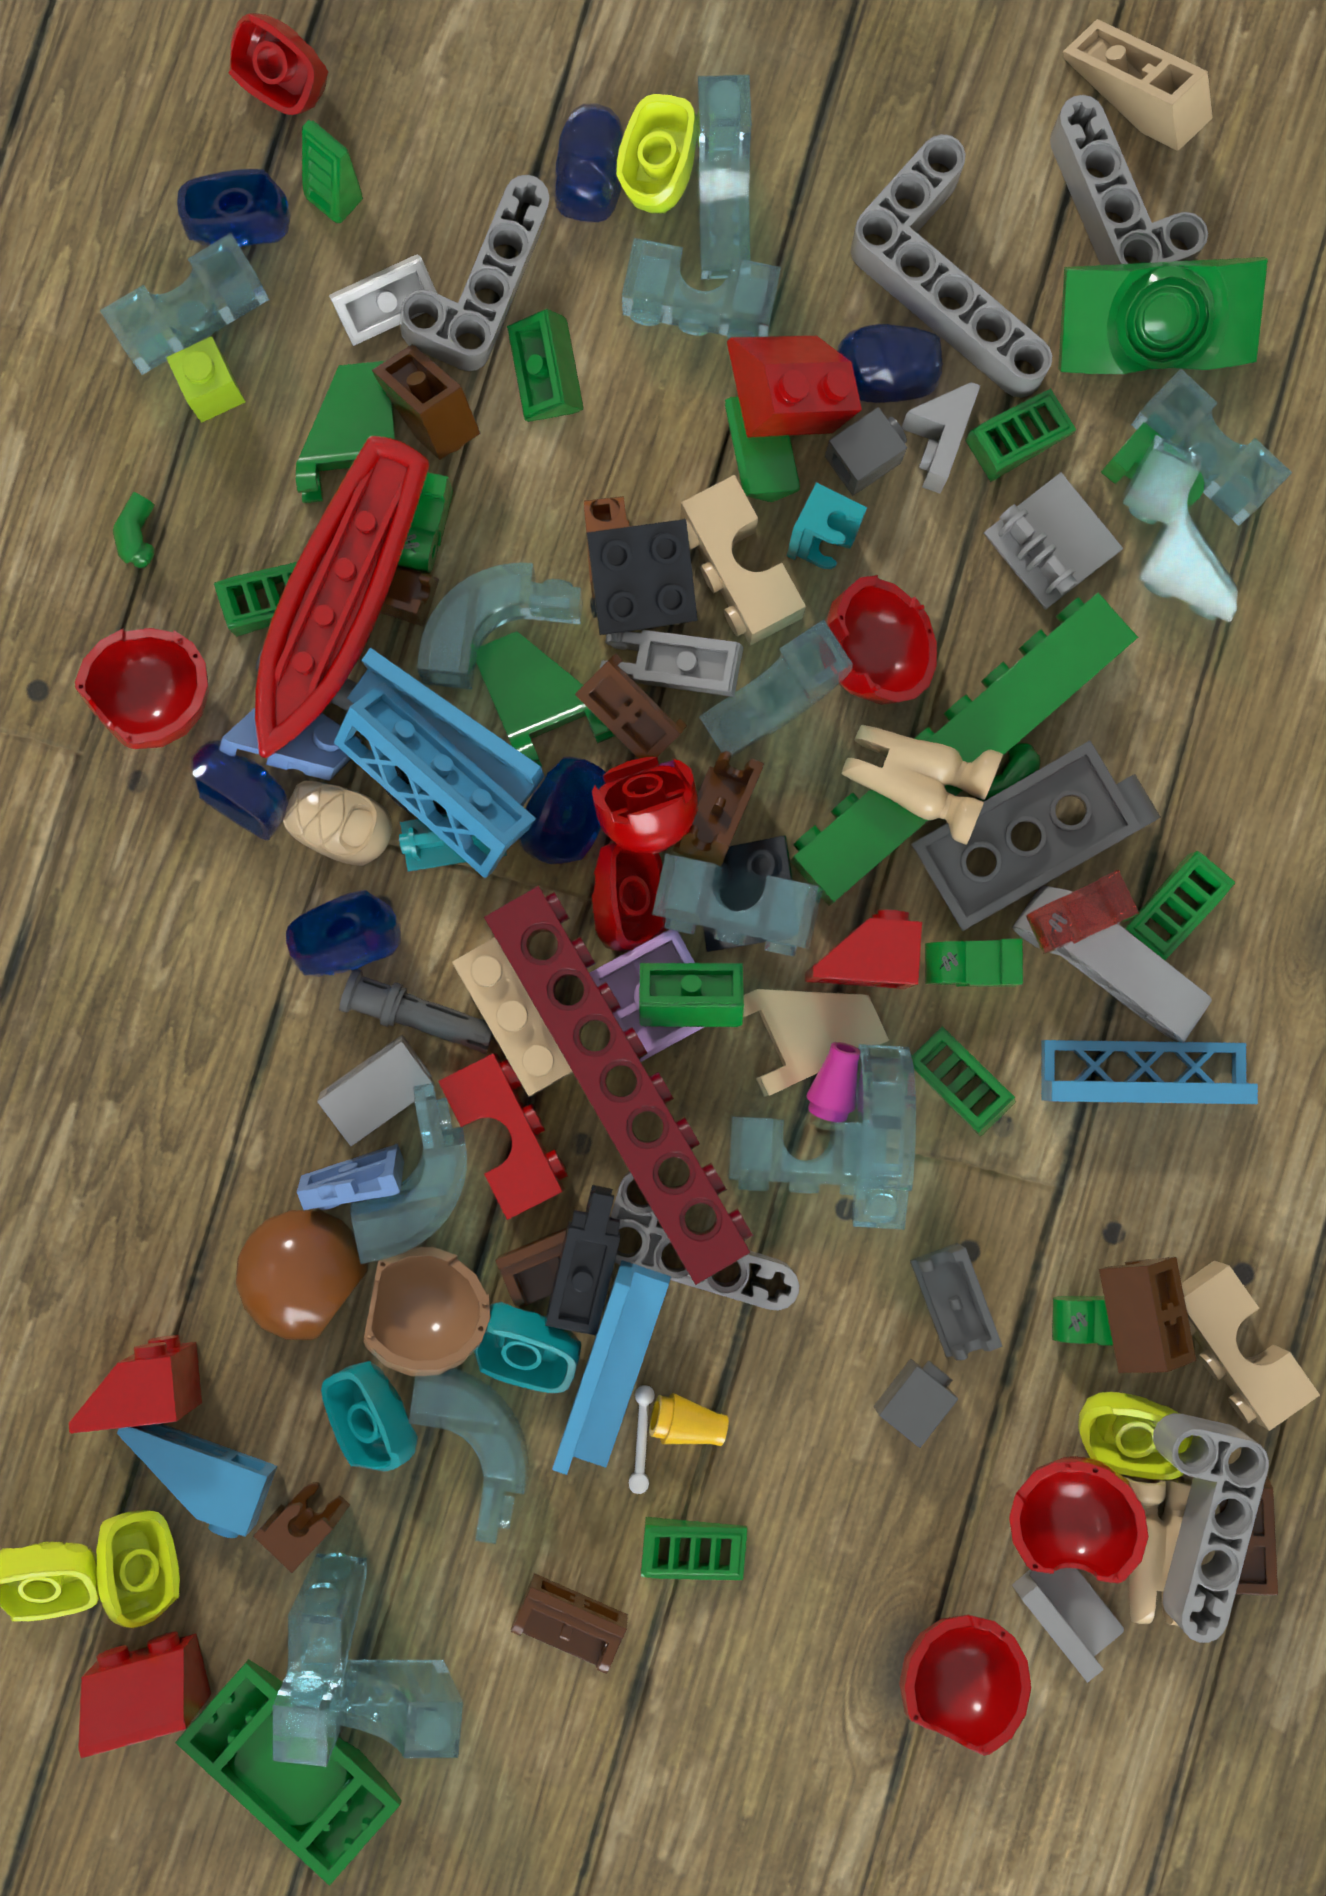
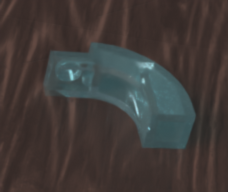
M533 563L498 565L469 576L444 596L432 612L425 626L417 662V670L422 683L425 685L473 689L477 654L480 646L491 632L505 623L519 619L581 624L583 610L581 588L573 587L570 582L560 579H548L543 584L536 583Z
M824 619L779 648L781 655L778 660L756 679L735 692L734 697L729 696L699 716L721 752L729 751L732 758L767 734H773L821 700L848 676L853 668V664Z
M859 1044L858 1049L861 1051L858 1061L856 1092L858 1148L851 1216L853 1227L905 1230L908 1195L913 1187L916 1144V1089L913 1060L909 1047Z
M434 1083L413 1086L423 1150L415 1170L407 1179L401 1182L400 1193L392 1196L351 1202V1220L361 1264L393 1257L421 1244L447 1220L462 1193L467 1171V1150L463 1127L452 1128L447 1097L436 1098Z
M452 1368L439 1375L416 1376L409 1424L452 1431L464 1438L475 1450L482 1465L484 1478L475 1541L496 1544L500 1528L510 1529L515 1497L505 1496L506 1492L525 1494L528 1484L529 1457L521 1426L509 1405L495 1390L466 1372Z

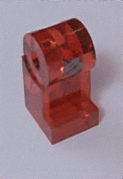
M1118 869L1081 889L1034 910L1026 915V918L1043 954H1047L1126 922L1139 914Z

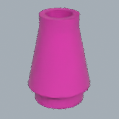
M842 1042L831 1043L829 1053L806 1095L810 1101L808 1110L816 1117L832 1122H844L847 1120L849 1113L856 1109L858 1061L861 1051L855 1046Z

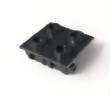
M686 519L586 532L594 598H590V608L593 618L598 620L599 635L698 621Z
M785 835L730 846L719 871L694 860L707 952L770 941H788L801 936Z

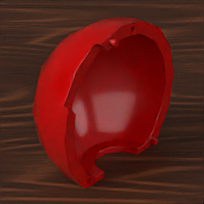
M878 575L860 577L832 602L822 632V651L827 667L835 680L850 694L883 705L916 699L930 686L937 667V641L930 618L924 610L925 607L920 604L916 596L911 598L896 584L879 579Z
M155 628L131 631L121 629L100 640L83 658L75 679V689L88 707L124 746L131 749L164 747L185 736L202 717L209 695L207 667L204 659L194 643L175 630L169 632Z
M1063 1457L1036 1468L1016 1492L1009 1516L1013 1544L1026 1566L1036 1572L1054 1574L1059 1569L1076 1568L1090 1572L1096 1577L1097 1581L1119 1584L1125 1581L1142 1562L1149 1538L1145 1510L1129 1481L1104 1463L1087 1457Z
M969 1614L942 1618L920 1632L904 1657L899 1682L904 1712L909 1720L926 1729L940 1733L983 1756L992 1754L1012 1739L1026 1716L1032 1688L1028 1660L1016 1638L995 1621Z

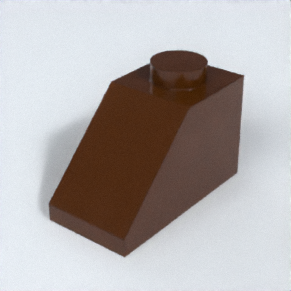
M413 344L372 370L376 380L416 439L439 460L450 453L458 451L465 443L481 434L462 387Z

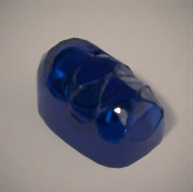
M598 103L582 104L571 112L562 129L555 165L554 201L560 214L567 218L587 222H601L609 218L616 208L622 190L616 171L617 158L624 130L620 119L609 107Z
M240 169L210 174L189 180L178 190V214L185 234L189 240H193L201 245L245 247L253 244L277 243L288 233L291 212L287 197L264 169Z
M889 324L869 325L846 334L837 348L839 353L852 362L860 401L886 403L923 398L936 389L941 378V341L939 336L925 330Z
M222 740L209 741L199 747L191 757V770L197 785L199 798L257 837L270 840L283 823L288 806L287 795L282 786L259 763L244 756L235 755L234 757L220 751Z
M566 756L546 774L544 781L532 794L526 806V810L536 819L530 829L519 838L520 846L532 858L548 864H562L582 860L601 830L592 790L595 785L599 790L605 784L603 775L606 772L602 768L586 759Z
M362 890L340 896L297 917L287 927L286 944L291 958L304 976L321 977L356 970L366 964L393 955L401 944V925L389 905L367 890Z

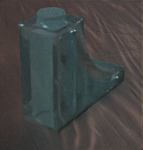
M750 75L698 76L696 167L701 279L750 278L749 173L752 127Z
M288 1660L283 1709L285 1721L321 1722L365 1731L391 1743L400 1751L403 1758H458L463 1700L444 1660Z

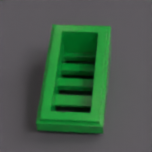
M308 119L302 126L303 192L305 198L333 222L342 223L362 201V191L348 149L315 121Z
M1050 388L970 430L965 442L990 482L1074 434L1076 428ZM1045 406L1059 428L1050 431L1038 410ZM1029 416L1041 437L1034 439L1022 419ZM1012 425L1025 444L1020 448L1007 429ZM996 434L999 435L1009 451L1004 456L992 439Z
M297 562L214 582L227 627L236 637L270 626L271 619L280 600L276 584L284 582L286 586ZM265 589L271 608H261L256 593L257 590ZM245 594L250 612L241 614L236 597Z
M1195 851L1187 854L1124 929L1162 959L1166 960L1235 885V881L1201 852ZM1191 873L1195 874L1210 887V890L1208 892L1204 891L1188 876ZM1178 887L1198 903L1194 909L1174 893ZM1163 903L1167 904L1184 919L1180 925L1159 909ZM1150 917L1171 934L1166 941L1145 925Z
M943 1026L906 1061L980 1137L1016 1103L1015 1096ZM947 1046L953 1053L932 1073L926 1066ZM962 1061L967 1068L946 1087L941 1080ZM977 1076L982 1083L961 1101L956 1095ZM991 1091L996 1098L976 1116L971 1109Z
M645 1517L641 1577L656 1579L743 1580L748 1528L743 1525ZM660 1537H670L668 1560L658 1559ZM681 1538H691L689 1562L679 1561ZM701 1538H711L709 1563H699ZM721 1539H732L729 1565L719 1564Z

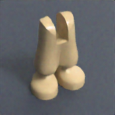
M861 725L854 739L855 742L869 750L887 756L884 765L881 768L859 759L847 758L841 774L884 795L923 819H945L949 824L952 838L957 842L967 845L984 802L972 797L954 796L946 791L945 785L958 787L972 796L985 800L1003 754L994 750H987L973 762L967 763L962 760L959 752L952 747Z
M1183 1474L1176 1479L1157 1480L1122 1475L1129 1481L1143 1505L1149 1535L1142 1562L1129 1575L1131 1621L1139 1624H1150L1155 1616L1157 1591H1162L1161 1605L1164 1619L1167 1624L1178 1626L1165 1611L1162 1601L1193 1477ZM1164 1500V1512L1162 1517L1159 1518L1158 1505Z

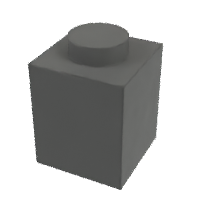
M878 407L830 439L825 458L851 495L854 496L901 464L907 450L905 445L907 438L900 424L893 417L887 419Z
M910 1359L873 1407L880 1417L921 1448L957 1402L958 1398L947 1388L953 1381L947 1374L929 1360L922 1368L914 1360Z

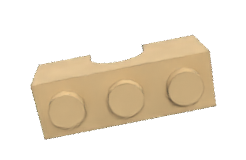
M735 475L681 502V519H686L689 548L691 550L697 547L705 562V564L700 566L702 575L713 593L721 591L729 606L724 609L725 617L737 637L744 634L751 646L803 618L806 605L783 563L763 572H751L742 568L733 557L732 550L735 545L756 533L758 517Z
M495 937L452 961L528 1096L535 1095L573 1073Z
M1214 1260L1182 1283L1191 1335L1195 1337L1204 1350L1198 1355L1199 1359L1214 1379L1219 1381L1223 1378L1234 1393L1228 1397V1400L1237 1414L1247 1424L1253 1421L1270 1431L1320 1396L1289 1351L1276 1345H1271L1254 1357L1245 1358L1242 1356L1236 1342L1238 1328L1248 1316L1260 1308L1230 1265Z

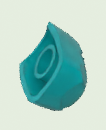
M498 1302L490 1305V1320L482 1342L474 1350L479 1365V1371L494 1379L535 1391L561 1393L569 1389L574 1379L580 1358L581 1341L570 1330L545 1326V1316L524 1311L506 1303Z
M366 1361L348 1366L324 1380L321 1393L325 1410L341 1451L351 1467L357 1466L378 1471H390L410 1460L416 1451L418 1436L410 1424L401 1397L380 1367L371 1363V1361Z

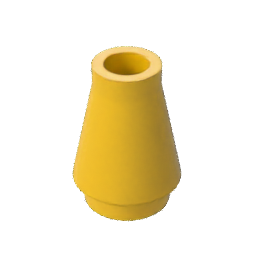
M671 1393L669 1397L658 1395L651 1413L649 1433L651 1437L660 1438L661 1444H712L722 1446L727 1436L729 1420L727 1415L711 1411L675 1393Z

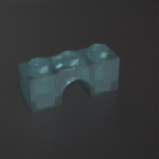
M231 233L188 258L192 266L191 274L176 289L163 294H151L142 285L100 310L124 351L142 375L167 361L166 357L196 344L269 300L257 274Z
M634 238L622 292L623 315L630 316L634 322L645 326H656L659 322L679 326L681 331L696 336L706 335L708 332L725 335L728 339L731 337L768 336L781 267L732 257L729 274L724 283L714 290L699 291L687 285L681 276L683 247Z
M1180 369L1144 406L1131 425L1137 430L1143 422L1147 423L1188 458L1203 475L1205 482L1203 493L1240 526L1292 472L1256 438L1247 445L1236 443L1228 438L1218 428L1212 416V410L1218 403L1189 375Z
M665 854L652 915L666 918L664 928L689 934H695L696 925L716 929L714 939L739 945H745L746 936L766 940L764 950L794 957L797 947L810 949L823 890L819 886L767 875L764 891L758 903L744 911H732L723 903L719 892L722 867L713 863Z
M730 1116L727 1177L738 1180V1189L768 1191L769 1181L789 1182L790 1192L820 1193V1184L840 1185V1194L871 1196V1187H884L887 1125L831 1121L830 1140L825 1151L814 1159L799 1160L792 1157L784 1145L783 1119Z

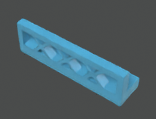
M370 648L361 660L366 666L367 671L347 699L354 704L384 682L520 805L524 806L545 777L541 766Z
M384 682L349 707L334 744L484 878L488 877L496 869L507 849L530 829L536 818ZM356 730L369 741L372 751L354 737ZM395 766H398L407 774L410 784H407L398 776ZM433 800L437 801L446 810L448 818L443 817L435 809ZM471 835H475L490 849L488 855L473 843Z
M1041 1040V1101L1258 1104V1084L1246 1083V1043ZM1055 1051H1073L1087 1067L1073 1081H1055ZM1084 1051L1102 1052L1092 1060ZM1114 1051H1123L1138 1066L1123 1082L1113 1081L1099 1067ZM1135 1052L1152 1053L1143 1061ZM1164 1052H1173L1188 1067L1174 1082H1164L1150 1068ZM1185 1052L1202 1054L1193 1061ZM1214 1053H1232V1083H1215L1200 1067ZM1094 1072L1102 1081L1084 1080ZM1144 1073L1152 1082L1134 1081ZM1195 1074L1203 1083H1188L1186 1081Z
M621 1260L552 1470L567 1475L573 1457L605 1468L607 1467L671 1276Z

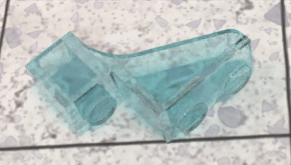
M1155 435L1125 490L1123 504L1130 507L1128 509L1129 512L1137 519L1149 524H1155L1157 520L1164 523L1141 563L1139 579L1145 582L1144 585L1149 591L1160 597L1171 598L1173 595L1190 603V609L1201 617L1209 620H1215L1219 617L1230 622L1237 611V586L1192 520L1188 509L1187 499L1191 487L1201 470L1202 457Z
M317 1553L288 1614V1672L273 1704V1761L324 1767L328 1764L340 1733L343 1681L366 1581L367 1558L349 1557L343 1553Z

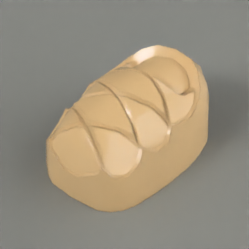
M303 781L297 784L283 816L286 830L297 841L324 856L350 865L364 866L378 858L385 851L392 834L391 818L387 808L360 792L319 781Z

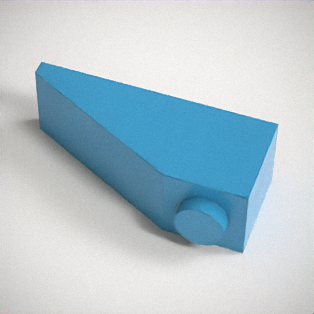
M164 1424L118 1429L117 1434L186 1509L196 1519L209 1523L208 1529L211 1532L227 1538H237L238 1535L246 1537L255 1527L277 1465Z

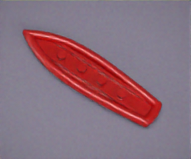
M370 436L366 440L323 513L284 588L264 642L255 689V725L258 751L262 758H268L295 739L318 718L342 688L359 660L376 624L400 560L430 464L429 460L420 452L401 441L381 436Z

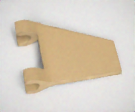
M757 989L744 995L743 1018L759 1011L783 1064L782 1067L756 1078L764 1097L777 1093L817 1074L833 1042L850 1044L863 1053L889 1041L869 995Z

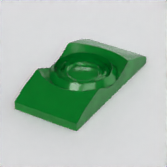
M1265 257L1064 267L1058 370L1060 372L1085 374H1128L1149 369L1167 368L1210 370L1257 362L1268 259Z
M249 1659L175 1742L329 1886L402 1802L387 1780L361 1750L328 1729L315 1716L298 1692Z

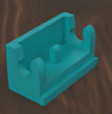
M816 482L793 527L786 556L793 560L798 556L823 569L835 568L837 562L832 557L824 556L820 552V543L826 541L830 544L851 549L867 507Z

